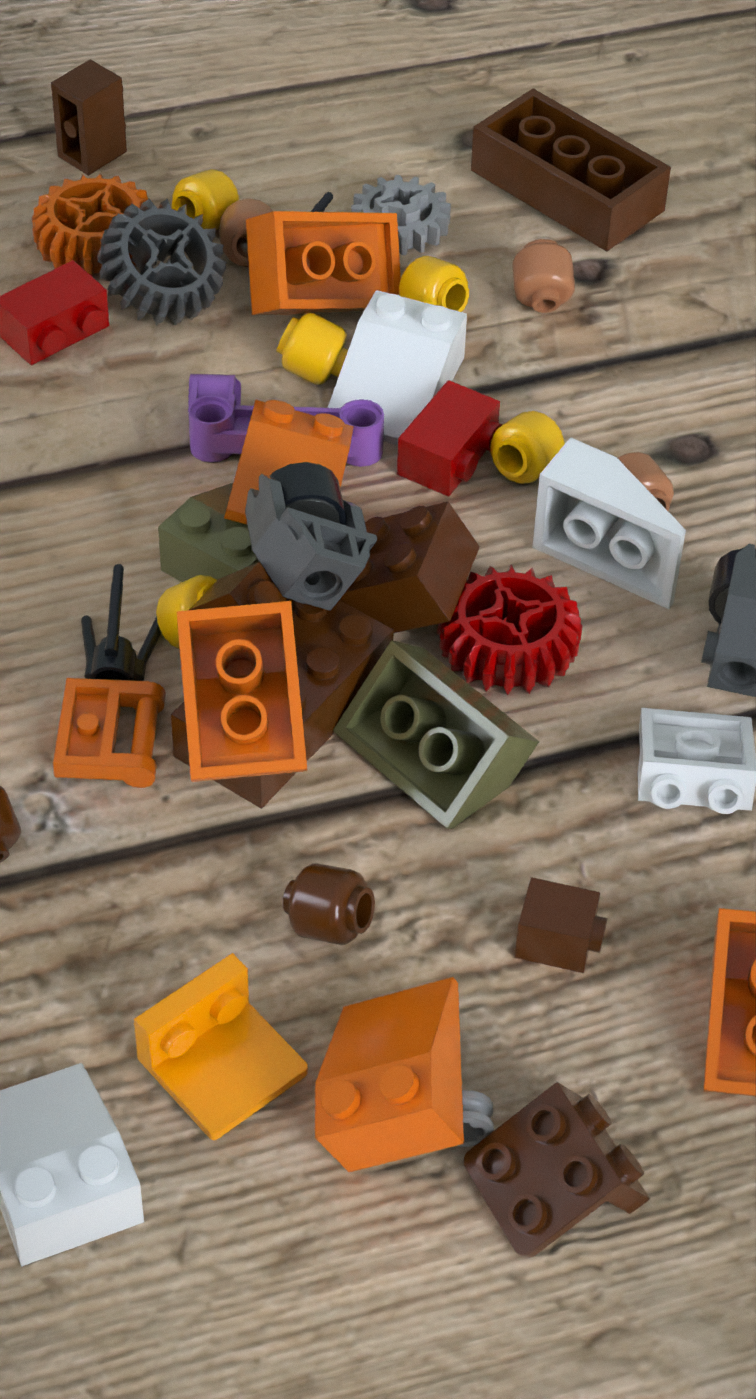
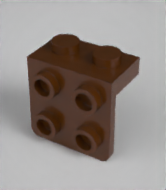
M558 1082L468 1150L463 1161L467 1172L516 1253L527 1258L537 1255L606 1201L631 1214L650 1200L638 1181L644 1175L641 1165L626 1146L619 1144L616 1147L607 1133L606 1128L612 1125V1122L603 1107L592 1095L588 1094L583 1098Z

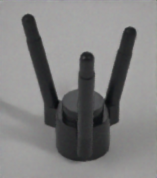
M116 564L113 568L107 637L103 638L99 645L96 646L91 617L85 615L81 619L86 656L84 675L86 679L144 681L146 664L161 635L156 616L138 655H136V651L132 648V643L128 639L119 636L124 567L121 564Z

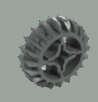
M148 198L142 203L140 208L132 203L125 209L123 215L118 213L117 216H114L108 230L106 229L100 240L101 248L97 255V262L102 264L100 279L110 281L107 288L108 296L121 295L123 297L120 302L121 310L132 305L138 309L136 312L138 320L144 318L146 313L152 314L156 326L164 321L166 315L176 325L183 320L184 316L192 320L199 315L202 309L209 308L215 299L214 295L219 293L223 285L222 276L226 270V262L220 259L223 254L224 245L213 242L216 236V228L203 229L201 227L203 214L192 219L186 215V204L176 211L171 209L168 198L161 202L159 208ZM168 256H171L167 263H163ZM132 261L139 267L140 273L136 270ZM157 261H161L156 268H153Z

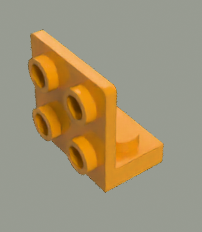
M233 953L134 1018L138 1060L211 1140H217L308 1075V1064L249 1003L248 968Z

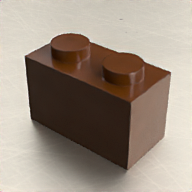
M90 59L51 82L59 158L89 176L127 152L123 85L120 76Z

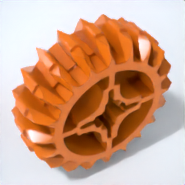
M101 173L96 178H86L82 174L80 180L77 181L64 179L62 187L50 186L48 194L39 196L38 206L34 208V215L32 216L33 239L37 245V250L42 253L43 261L53 262L56 269L74 260L91 276L94 273H100L102 264L97 262V255L101 248L100 240L104 231L108 230L113 217L117 216L118 213L123 215L125 209L132 203L140 208L142 203L148 199L146 190L137 189L135 182L129 181L122 184L119 176L104 179Z

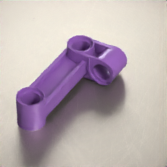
M190 374L188 418L191 453L195 458L205 462H220L232 454H241L254 407L241 405V383L235 375ZM359 399L347 402L341 408L294 407L296 411L314 416L320 413L331 414L342 419L345 424L354 426L346 463L359 467L370 466L382 458L384 412L379 404L371 400Z

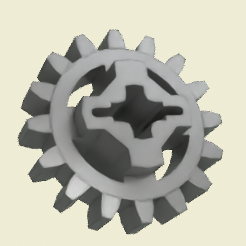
M395 175L394 180L389 181L382 177L377 178L376 187L364 184L362 194H354L351 212L397 213L399 252L401 255H406L408 249L413 248L420 253L425 252L426 242L437 246L440 242V236H447L451 204L446 203L445 192L435 193L434 183L431 182L422 186L419 185V177H413L410 182H403L401 175Z

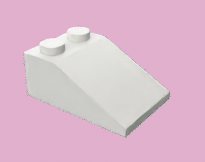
M376 290L358 321L328 408H341L345 403L359 399L371 400L379 404L384 412V442L398 445L400 435L448 380H453L465 355L467 313Z
M570 437L540 473L532 548L670 609L674 603L686 530L617 457Z
M82 1063L0 1090V1209L21 1267L144 1223L140 1182L121 1135Z

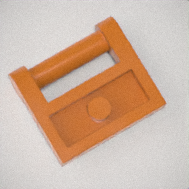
M66 678L53 760L54 776L57 778L123 780L127 785L136 788L151 786L155 782L157 769L156 761L152 758L157 716L164 709L165 689L161 685L149 681ZM121 707H133L136 710L131 753H115Z

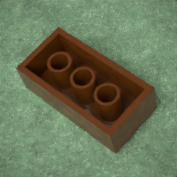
M534 88L473 126L472 172L606 252L665 211L671 171L669 165Z
M292 599L287 600L291 601L307 761L335 733L333 729L394 637V629L341 600L335 604L331 611L299 603ZM183 702L171 713L173 756L190 766L185 705ZM297 772L214 781L262 809Z

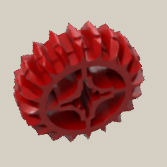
M511 564L506 572H498L492 566H489L485 576L470 572L451 620L437 624V634H439V647L442 650V656L448 658L452 671H463L467 683L482 680L486 692L494 685L503 686L508 696L513 687L521 686L530 694L535 686V682L549 687L554 676H565L570 663L575 661V657L579 652L582 624H580L581 618L579 617L577 601L570 600L567 587H555L552 575L541 579L536 578L533 567L525 574L515 572Z

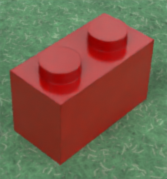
M74 260L0 296V337L31 366L109 326L107 289Z
M448 380L398 438L397 475L449 497L462 480L465 482L470 480L480 458L486 451L490 452L491 439L495 431L502 426L499 423L500 401Z

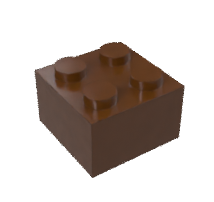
M447 501L427 507L417 506L407 512L383 518L373 517L365 522L366 530L368 533L376 535L377 541L369 551L370 557L365 568L339 600L394 629V633L449 622L480 548L451 504Z

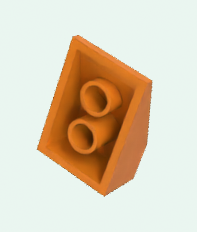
M272 211L246 219L252 315H298L364 311L376 290L399 295L401 272L397 213Z
M255 400L224 519L247 524L245 508L250 488L259 490V476L261 474L270 476L274 471L289 464L302 462L320 464L334 473L341 488L354 426L345 424L342 419L331 414L320 413L314 416L296 411L293 406L283 401L268 400L263 402Z
M291 601L177 611L191 782L307 771Z
M719 908L716 917L703 1091L756 1097V912Z
M454 977L343 1007L315 1082V1139L348 1172L464 1144L458 982Z

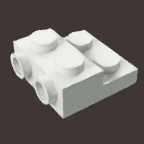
M641 708L639 723L640 756L637 772L638 801H649L665 809L676 808L681 804L705 806L721 814H730L737 810L752 811L756 786V753L751 717Z

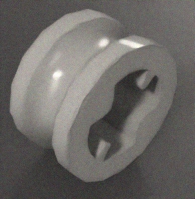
M462 1090L464 1144L458 1146L470 1147L475 1146L494 1131V1123L490 1119L493 1115V1102L490 1097L483 1093Z

